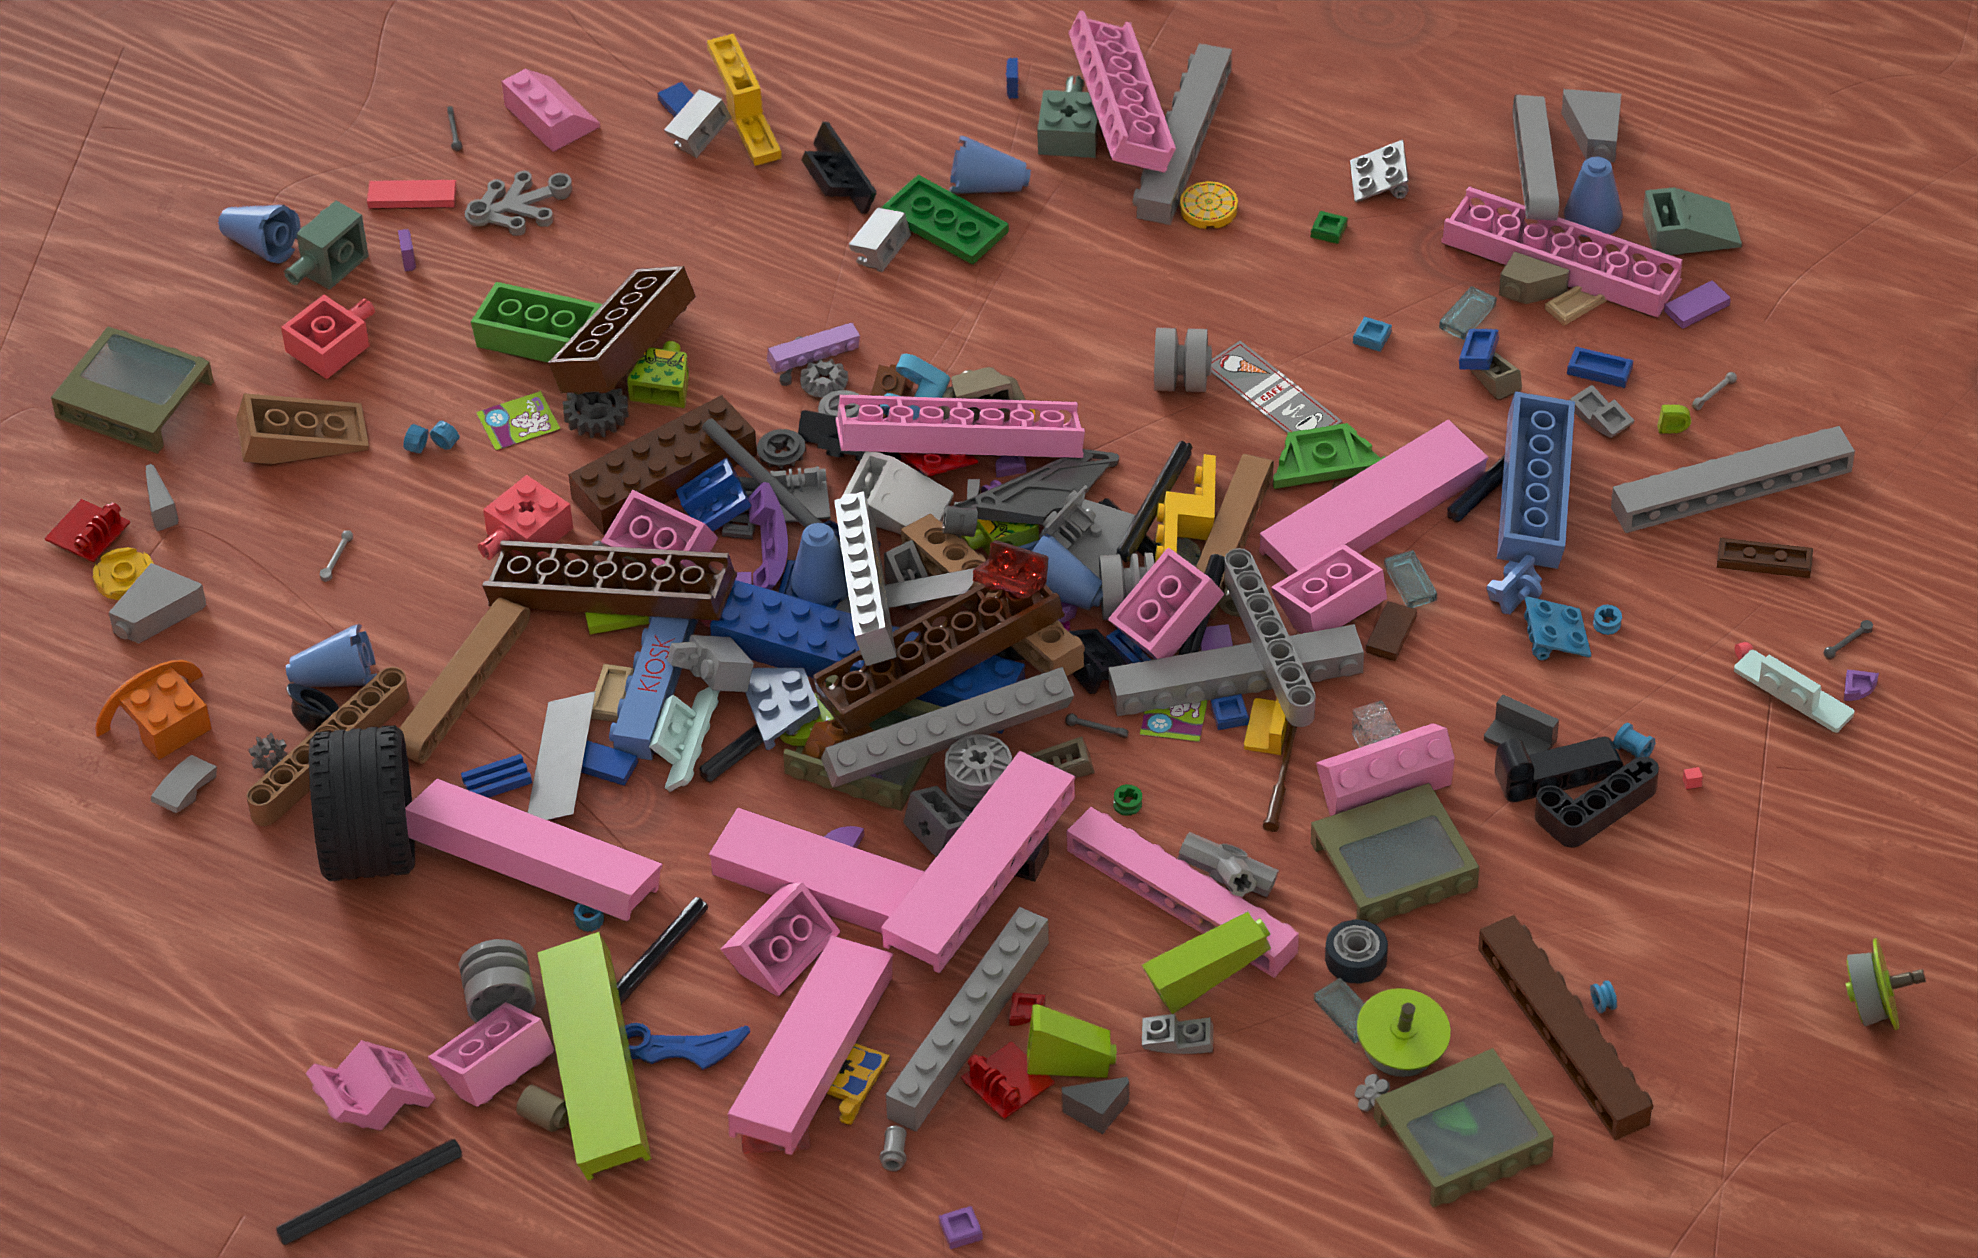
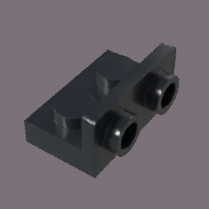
M1097 628L1069 631L1073 636L1081 639L1085 649L1083 652L1084 667L1072 674L1089 694H1096L1102 680H1109V668L1127 665V663Z

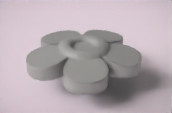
M1376 1074L1367 1076L1365 1085H1359L1355 1091V1096L1360 1099L1358 1107L1364 1112L1369 1111L1374 1106L1375 1098L1389 1091V1082L1385 1079H1379Z

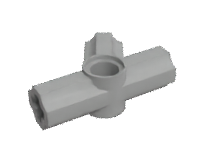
M1191 832L1187 834L1178 856L1179 860L1209 872L1211 878L1225 884L1232 894L1241 897L1252 891L1268 897L1279 870L1247 857L1248 854L1236 846L1229 844L1219 845Z

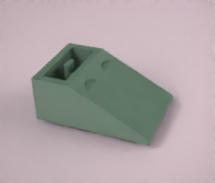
M1674 187L1645 190L1643 218L1653 250L1667 255L1742 247L1729 203Z

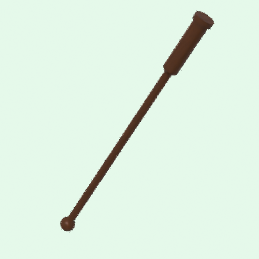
M1292 724L1278 783L1273 786L1267 816L1263 822V829L1266 831L1276 832L1279 829V817L1286 791L1284 781L1297 726Z

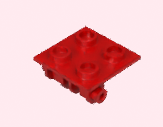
M898 452L901 455V462L916 471H922L927 476L978 463L976 458L968 454Z
M80 499L44 539L91 562H95L130 524V520L120 516L121 508L114 502L106 504L101 508Z
M1012 1041L988 1058L978 1056L977 1054L970 1057L968 1060L969 1071L960 1076V1079L1003 1119L1055 1084V1081L1048 1075L1027 1074V1055Z

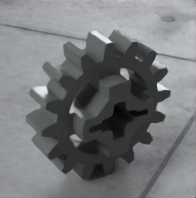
M621 388L613 389L607 393L585 392L578 395L567 393V401H563L564 421L569 423L570 430L577 429L580 436L585 432H589L590 438H593L595 433H600L602 437H606L607 430L613 433L617 432L616 425L624 426V418L629 416L627 396H623Z

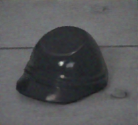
M289 683L286 687L288 695L292 698L291 710L294 717L304 728L311 732L316 730L339 709L338 704L331 697L317 689L296 683Z

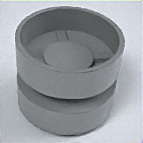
M1156 328L1154 391H1174L1178 375H1183L1186 392H1206L1207 376H1211L1212 346H1208V329L1188 328L1184 345H1179L1176 328Z

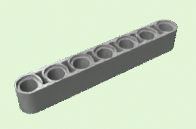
M1515 95L1513 100V124L1526 219L1557 221L1559 196L1544 96Z
M1232 549L1225 556V584L1286 719L1293 726H1308L1315 718V691L1253 556L1245 549Z

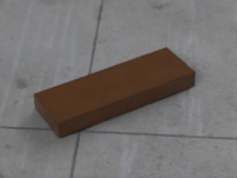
M1720 538L1716 568L1810 578L1813 548Z

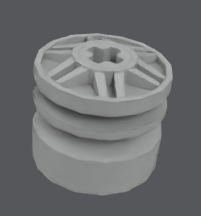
M1137 553L1132 554L1130 568L1123 567L1120 554L1099 556V576L1102 580L1103 600L1101 602L1103 620H1108L1155 564L1153 553H1144V567H1139Z
M973 734L962 737L950 746L945 756L946 795L957 807L974 810L1011 763L1012 755L1008 746L1000 739L985 734Z
M494 939L472 946L462 955L458 964L468 1016L477 1023L505 1002L528 1013L532 1012L536 1004L535 993L530 977L526 950L520 944L510 940Z

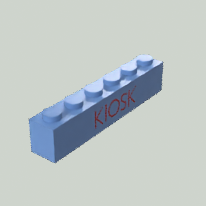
M649 616V628H644L642 633L641 652L637 651L634 656L633 675H628L626 680L625 699H620L618 704L617 723L613 722L610 727L609 740L614 742V749L637 755L640 759H653L655 751L649 748L665 699L674 695L682 671L681 667L672 666L667 661L671 643L689 642L690 636L694 634L698 619Z

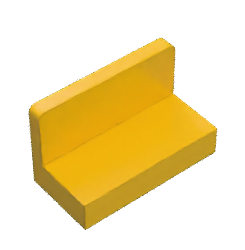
M1260 698L1254 699L1244 741L1245 750L1281 755L1288 720L1278 699L1276 701Z

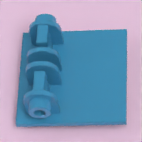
M1528 596L1525 597L1527 608L1524 618L1528 624L1529 640L1533 643L1532 653L1538 660H1546L1553 649L1591 657L1580 608Z

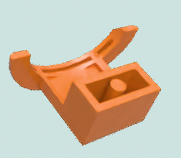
M171 660L137 673L118 687L107 699L96 722V736L99 737L111 730V721L119 706L137 723L142 743L158 760L208 732L212 727L207 705L179 676H184L189 683H192L203 676L201 670L192 662Z

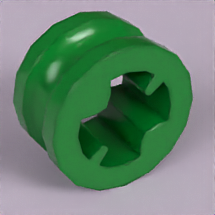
M1130 784L1119 786L1114 792L1113 807L1115 811L1124 816H1131L1139 812L1142 807L1141 790ZM1126 797L1132 798L1130 803H1125L1123 801L1126 800Z

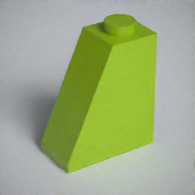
M1033 1005L1027 1043V1074L1108 1077L1109 1065H1115L1116 1044H1110V1030L1041 1005Z

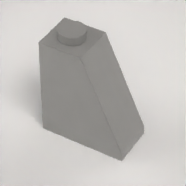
M1563 90L1562 116L1586 160L1591 157H1602L1609 162H1615L1621 93Z
M151 563L109 611L113 633L122 639H129L138 644L202 610L207 605L203 585Z

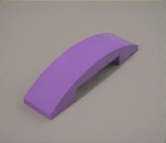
M763 482L748 497L752 505L749 508L750 523L760 525L763 562L753 573V585L771 590L780 579L785 568L788 553V535L780 503L770 484Z

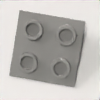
M1403 140L1350 160L1355 202L1390 190L1399 199L1404 198L1408 193L1407 183L1409 178Z
M816 466V468L804 469V474H801V468H798V474L792 475V469H789V475H786V470L770 471L771 475L819 520L831 519L826 469H819V466ZM780 504L785 518V522H798Z
M1086 485L1079 492L1073 490L1064 500V507L1059 513L1053 511L1043 522L1045 528L1039 535L1040 538L1047 533L1068 550L1072 544L1076 543L1075 537L1080 538L1094 524V518L1096 517L1094 511L1090 508L1086 510L1082 508L1087 490Z

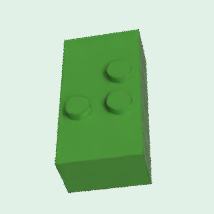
M496 282L471 320L476 346L549 362L603 304Z

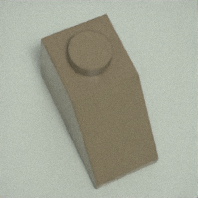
M1514 252L1500 274L1499 295L1524 304L1557 297L1568 291L1569 269Z

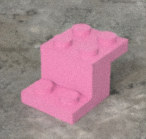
M360 1041L337 1069L314 1063L306 1072L313 1083V1090L327 1104L330 1116L338 1122L356 1124L361 1128L368 1127L381 1131L404 1103L428 1108L436 1099L405 1052L365 1041Z

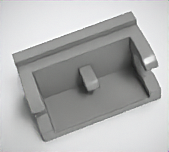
M699 89L664 131L669 137L676 139L674 145L677 148L697 158L730 120L731 115L721 98Z
M883 208L875 210L849 243L851 251L862 253L867 257H859L856 260L857 263L866 267L876 268L880 272L884 271L911 236L905 213Z

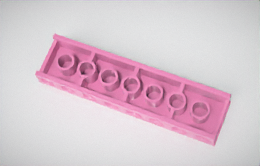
M1079 10L1069 31V36L1112 160L1165 173L1176 147L1131 23L1125 22L1124 27L1087 19L1085 12Z
M1472 187L1467 188L1466 196L1450 219L1446 218L1444 221L1441 243L1504 265L1508 263L1514 252H1518L1569 269L1568 287L1580 286L1582 287V292L1594 296L1602 294L1605 300L1657 318L1682 280L1680 278L1682 259L1559 217L1557 221L1537 220L1539 224L1528 225L1524 220L1526 217L1524 205ZM1478 198L1485 205L1474 206L1471 203V199ZM1499 207L1507 208L1512 215L1505 214L1501 216L1497 209ZM1560 226L1566 233L1554 234L1551 227ZM1586 235L1589 238H1591L1593 242H1585L1582 244L1579 241L1578 236ZM1605 245H1615L1620 250V252L1615 251L1609 253L1606 250ZM1636 253L1641 254L1647 261L1636 262L1632 255ZM1661 263H1668L1674 268L1671 275L1662 271L1660 268Z
M839 395L838 415L835 422L841 451L1083 458L1085 430L1080 425L1077 414V402ZM851 403L860 406L859 414L854 418L846 417L845 406ZM886 404L890 407L887 418H883V409L878 405ZM916 405L920 408L918 418L913 419L914 411L908 406ZM946 406L951 409L948 419L943 420L944 412L938 407ZM976 407L981 410L978 420L973 421L974 412L968 408ZM998 409H1009L1011 411L1010 419L1004 422V413ZM1028 410H1039L1041 412L1040 420L1034 423V414ZM1058 411H1069L1072 416L1071 420L1064 424V415Z
M1448 419L1261 532L1259 552L1262 555L1267 554L1289 576L1342 544H1345L1357 553H1361L1472 485L1485 473L1488 456Z
M1019 751L881 927L883 947L887 949L891 946L898 948L933 965L934 971L940 973L1075 798V776Z
M436 779L405 807L409 838L625 921L630 919L631 911L651 891L655 893L659 887L660 869L662 868V864L439 779Z
M741 808L736 809L709 853L712 874L772 896L781 886L803 882L828 915L882 933L881 927L924 873L922 870Z
M831 936L728 1113L729 1136L735 1138L738 1133L783 1146L785 1147V1153L793 1154L892 979L893 953Z

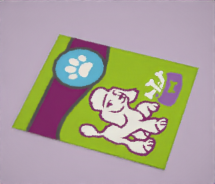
M541 391L476 412L495 450L560 429Z
M1208 700L1195 704L1187 703L1171 706L1167 709L1145 711L1140 735L1200 742Z

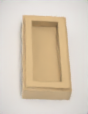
M1575 286L1545 303V310L1565 326L1607 300H1605L1602 294L1594 296L1582 292V287Z
M609 664L603 665L595 688L596 692L591 719L617 722L618 704L620 699H625L626 680L628 675H633L634 668Z

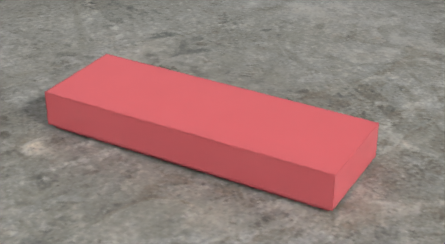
M456 180L369 181L368 208L455 207Z

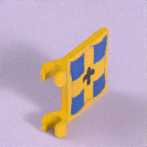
M857 1043L854 1044L826 1093L843 1099L839 1106V1112L842 1113L839 1117L840 1122L848 1125L854 1122L862 1102L888 1063L889 1055Z

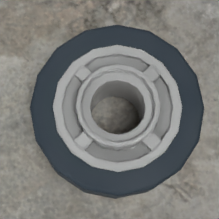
M1353 919L1339 923L1327 935L1325 962L1328 970L1336 978L1347 983L1361 984L1374 980L1385 969L1388 941L1385 933L1377 925L1366 920Z

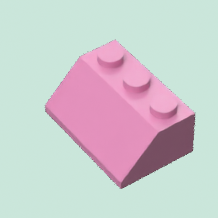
M524 69L502 81L505 107L552 152L600 127V123L552 77Z
M632 490L601 542L610 547L710 552L718 537L705 523ZM652 559V562L657 566L665 564L663 559ZM690 560L680 561L685 567L697 566Z
M1345 544L1338 546L1271 587L1272 593L1290 622L1301 634L1342 627L1387 599L1383 569Z
M1168 547L1108 620L1152 658L1172 657L1224 596V593L1210 577Z
M798 882L781 886L721 948V951L740 975L775 996H779L824 950L831 936L836 937L841 931L804 883Z
M505 1002L431 1054L428 1059L459 1098L478 1107L480 1104L490 1101L493 1095L505 1086L515 1083L519 1076L526 1071L543 1063L545 1058L553 1053L555 1049L540 1018Z

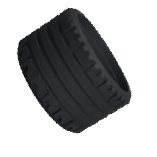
M396 725L382 726L381 728L369 727L364 730L357 728L350 731L316 732L310 739L309 776L315 843L322 876L329 881H341L345 878L352 880L358 879V877L374 878L378 875L385 877L391 876V874L395 876L409 874L415 867V840L408 837L405 807L412 802V792L403 731Z

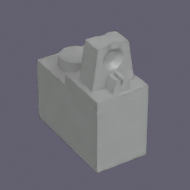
M691 635L689 642L671 643L667 661L672 666L689 669L695 677H701L712 690L747 692L754 663L731 637Z

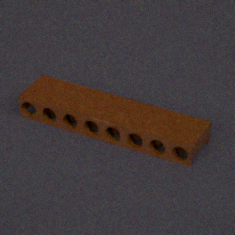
M502 540L500 543L502 551L489 581H484L482 586L490 607L498 598H503L529 609L719 621L736 580L737 572L734 570L729 553ZM518 550L524 556L513 557L509 551ZM541 551L550 554V557L542 559L537 553ZM574 553L581 559L571 561L567 558L566 554ZM594 556H606L607 561L599 562ZM630 556L638 562L628 564L623 560V557ZM652 559H663L665 564L657 566L652 562ZM690 560L697 566L685 567L680 561ZM713 561L723 564V568L721 571L717 570L709 563Z
M1026 559L893 631L897 657L866 666L864 663L860 670L850 672V668L855 662L864 661L861 651L858 650L814 674L813 678L817 689L816 695L845 733L849 735L1065 617L1060 596L1050 590L1032 569L1031 562ZM1027 572L1022 582L1013 583V579L1017 574ZM1000 587L997 595L986 598V594L991 588ZM973 601L972 607L967 612L959 613V609L964 603ZM946 616V620L941 626L932 627V623L936 618ZM919 631L915 640L904 642L910 632ZM829 676H838L831 686L825 687L823 685V682Z

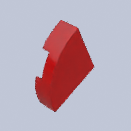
M1013 992L1009 1026H1019L1031 1022L1033 1005L1045 1007L1046 995Z

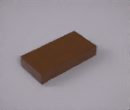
M1387 601L1368 640L1366 652L1396 661L1416 620L1417 609Z

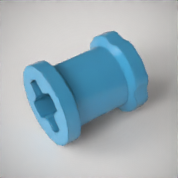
M1625 723L1618 730L1613 741L1617 750L1624 749L1634 755L1635 759L1638 757H1649L1656 743L1654 737L1642 735L1634 730L1633 725L1630 723Z

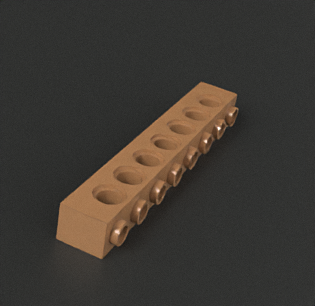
M931 513L901 529L902 544L913 540L929 576L983 567L969 590L1002 573V571L996 570L991 566L982 554H977L970 548L963 538H959L955 534H943V522H940ZM1000 587L991 588L987 592L986 598L997 595ZM968 601L963 605L969 610L973 605V601ZM1059 620L1011 646L1042 674L1063 667L1066 676L1084 667L1083 652L1085 649L1081 639L1067 631Z

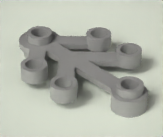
M517 172L514 177L515 181L507 194L502 180H492L488 183V190L483 198L473 200L467 205L465 219L474 226L492 223L508 227L510 234L515 236L525 233V219L520 216L509 217L500 213L507 211L535 218L537 225L541 227L549 226L553 223L552 210L547 207L538 208L527 204L552 196L560 200L567 198L572 192L571 178L565 173H556L549 178V186L522 195L520 194L523 190H527L533 185L530 172ZM505 195L502 201L493 204L495 199L502 198Z

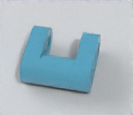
M902 354L900 356L896 371L919 385L914 397L942 398L950 382V377L914 355ZM886 393L884 396H899V395L892 394V393ZM881 404L880 407L883 409V413L889 416L890 407L886 404ZM916 405L908 406L914 411L913 419L918 418L920 408Z

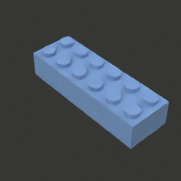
M1516 391L1514 393L1507 420L1497 559L1520 562L1526 555L1534 556V565L1556 569L1559 567L1566 543L1575 401Z

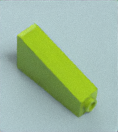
M1246 912L1147 961L1142 967L1155 991L1171 1014H1174L1269 951L1271 946L1266 937L1271 934L1260 918L1254 921L1249 912Z

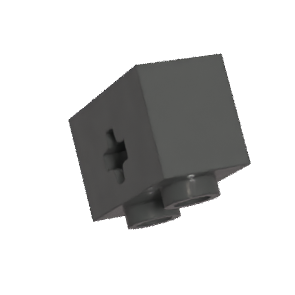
M933 786L911 792L903 823L937 857L967 819V816L938 786Z

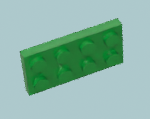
M919 174L881 207L905 213L910 231L972 265L1009 232V223Z

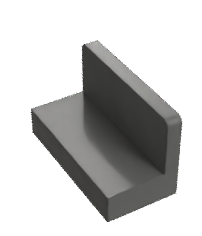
M1502 694L1496 703L1495 720L1485 732L1484 740L1499 747L1500 744L1507 740L1520 739L1529 755L1550 750L1557 741L1559 719Z

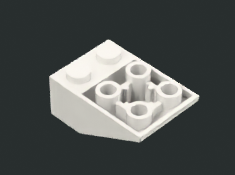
M865 451L843 494L844 496L864 491L875 520V526L901 534L902 528L930 513L941 522L944 508L950 504L954 496V492L900 460L878 452Z

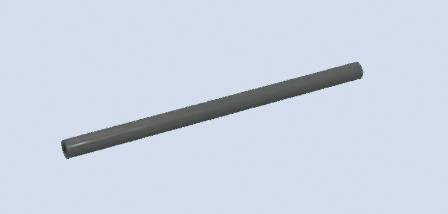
M713 418L703 424L702 430L760 485L763 482L770 484L779 503L800 524L806 528L814 523H822ZM836 537V539H837V541H838V543H839V545H840V548H841L840 539H838V538Z

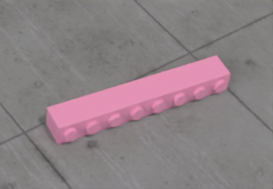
M1090 807L1067 830L1068 852L1202 934L1246 912H1249L1254 921L1260 918L1271 934L1266 937L1271 949L1252 961L1251 964L1273 978L1298 953V932L1289 924L1281 923L1271 917L1264 909L1255 907L1243 900L1241 896L1232 894L1231 891L1217 884L1210 876H1204L1197 872L1185 861L1178 860L1166 853L1159 845L1151 844L1140 837L1134 830L1127 829L1115 822L1108 814L1101 813Z

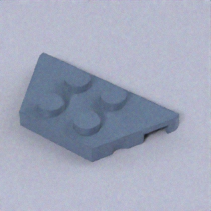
M804 668L752 669L748 690L745 694L766 750H770L775 747L774 740L785 732L788 735H792L803 724L811 722L821 714Z

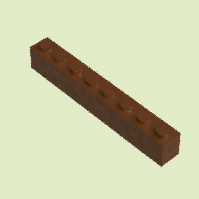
M1512 915L1480 929L1478 950L1613 1139L1618 1140L1649 1126L1653 1110L1651 1097L1646 1091L1642 1092L1636 1084L1631 1069L1623 1066L1618 1059L1615 1047L1611 1043H1607L1602 1037L1597 1022L1594 1019H1589L1586 1015L1580 999L1570 993L1562 974L1559 971L1555 972L1549 964L1546 952L1536 946L1528 927L1521 925L1515 915Z

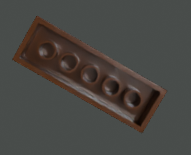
M684 266L644 268L633 271L548 362L561 393H574L577 395L585 392L607 393L615 388L616 383L629 373L630 368L637 360L644 356L648 348L658 341L659 336L673 324V321L680 313L687 309V306L696 297Z
M721 395L568 474L571 499L601 533L605 535L632 490L665 504L678 497L676 492L678 488L726 457L733 468L739 465L702 430V426L707 420L713 418L753 457L757 456L755 430Z

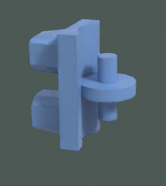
M1526 555L1519 563L1509 561L1504 567V579L1502 581L1492 580L1487 585L1486 589L1489 599L1499 602L1502 613L1510 615L1525 600L1526 596L1538 599L1542 594V587L1540 585L1542 578L1534 569V556Z

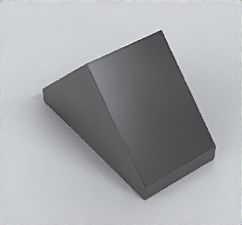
M1128 1077L1061 1088L1063 1113L1101 1134L1108 1129L1129 1103Z

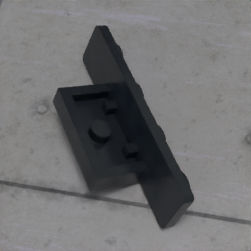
M822 122L813 141L818 151H805L801 161L825 196L850 197L860 213L867 214L875 200L877 191L830 123Z
M809 410L801 412L798 434L802 436L804 441L817 443L818 448L825 449L826 454L829 456L844 457L845 453L855 455V460L861 461L865 451H841L835 422L837 416ZM878 452L901 460V455L898 452Z

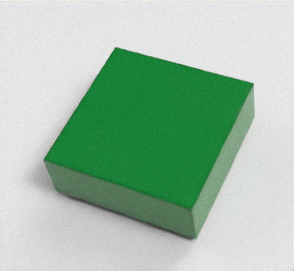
M1320 211L1311 229V238L1339 244L1348 225V217Z

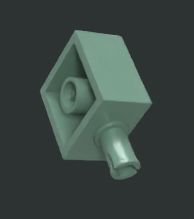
M1074 76L1068 77L1066 79L1065 91L1043 90L1037 129L1038 155L1096 157L1100 123L1089 92H1082L1084 80L1081 77L1076 76L1075 84H1073Z
M337 200L326 209H323L318 216L296 233L300 259L287 268L284 273L286 279L293 285H298L303 278L308 277L329 290L369 257L362 214Z

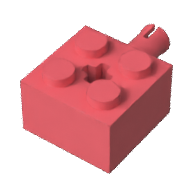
M322 295L281 327L285 351L325 379H328L369 347L366 322L364 320L375 313V309L369 300L367 301L363 298L359 303L347 310L326 295Z
M525 475L483 509L486 532L489 537L478 544V550L484 558L486 557L488 560H491L502 550L500 547L502 540L556 543L573 529L570 503L528 475ZM511 550L519 556H524V554L518 550ZM541 551V552H538L537 554L540 556V555L543 554L544 552Z

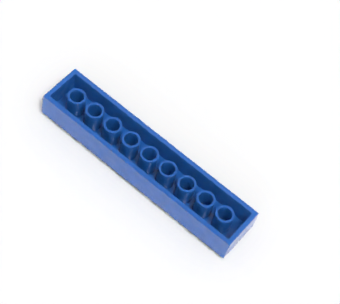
M738 580L734 582L720 620H712L710 623L711 636L731 637L750 660L777 668H804L806 675L813 678L814 674L860 650L854 635L851 613ZM892 626V631L899 629V627ZM910 632L904 642L915 640L919 633ZM994 655L916 699L946 707L1025 680V664ZM863 660L855 662L851 666L850 672L860 670L865 662ZM1004 729L997 731V733L1002 734Z

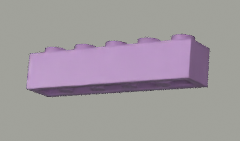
M848 323L768 348L767 362L774 373L784 372L797 366H803L808 362L819 361V359L852 351L859 347L860 335L853 323Z

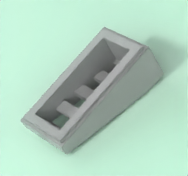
M147 465L146 479L154 527L157 531H161L178 524L179 520L175 503L154 465Z

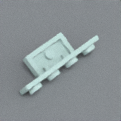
M1750 650L1734 666V672L1835 733L1839 732L1854 717V710L1823 692L1821 685L1771 655L1765 657L1755 650Z
M707 687L698 692L692 709L674 695L665 699L649 748L672 764L665 785V789L669 792L680 786H686L694 776L693 768L696 759L702 752L701 745L705 734L710 728L709 721L712 712L719 702L717 698L720 691L712 690L710 687Z

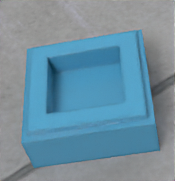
M1364 316L1353 335V343L1381 352L1392 333V325Z

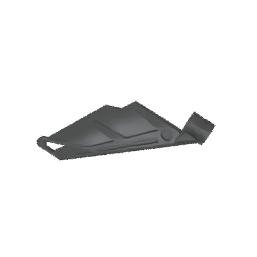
M1083 449V458H1060L954 506L946 505L944 508L942 533L974 537L977 519L1043 525L1045 519L1053 511L1059 513L1064 507V500L1073 490L1079 492L1086 485L1087 493L1108 467L1117 466L1120 456L1112 452Z

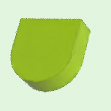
M1662 405L1657 425L1659 433H1680L1691 425V416L1687 407L1683 405Z

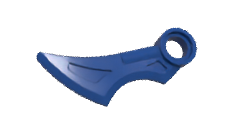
M630 1023L625 1026L627 1039L633 1036H640L644 1039L640 1045H629L631 1059H641L653 1064L666 1058H683L695 1063L702 1070L729 1055L750 1033V1027L743 1026L731 1031L709 1035H651L650 1030L644 1024Z

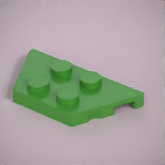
M1348 423L1288 432L1285 448L1279 458L1277 472L1273 476V487L1277 489L1352 477L1382 460L1385 456L1380 458L1372 451V444L1365 438L1358 436L1357 431Z

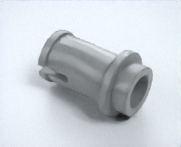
M890 1126L885 1130L884 1150L880 1153L879 1159L882 1166L890 1171L900 1170L907 1159L904 1153L907 1132L900 1126Z

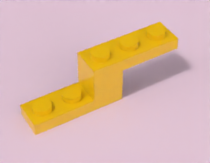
M734 33L707 40V49L725 84L727 109L754 166L782 159L781 149L763 115L761 88Z
M1204 454L1202 465L1196 466L1194 484H1199V487H1195L1194 495L1166 491L1164 504L1158 503L1156 521L1161 522V524L1157 525L1156 543H1161V546L1157 545L1155 562L1168 547L1177 553V537L1208 539L1215 518L1216 455Z

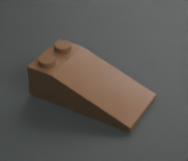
M246 393L243 395L236 417L243 462L276 464L366 451L369 448L361 403Z

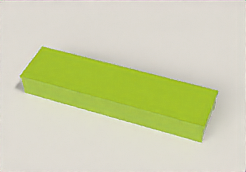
M596 932L537 952L578 1167L586 1179L591 1180L594 1179L593 1173L643 1157L644 1161L651 1160L611 953L600 932Z

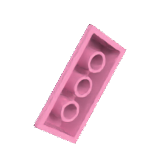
M1432 723L1316 762L1329 814L1332 816L1430 783L1433 790L1449 786L1452 783L1455 758L1447 728Z

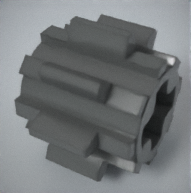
M272 733L267 735V738L261 739V737L257 736L256 746L253 745V748L248 749L250 756L255 758L251 762L254 769L263 768L265 774L288 755V752L284 751L287 746L285 740H275Z

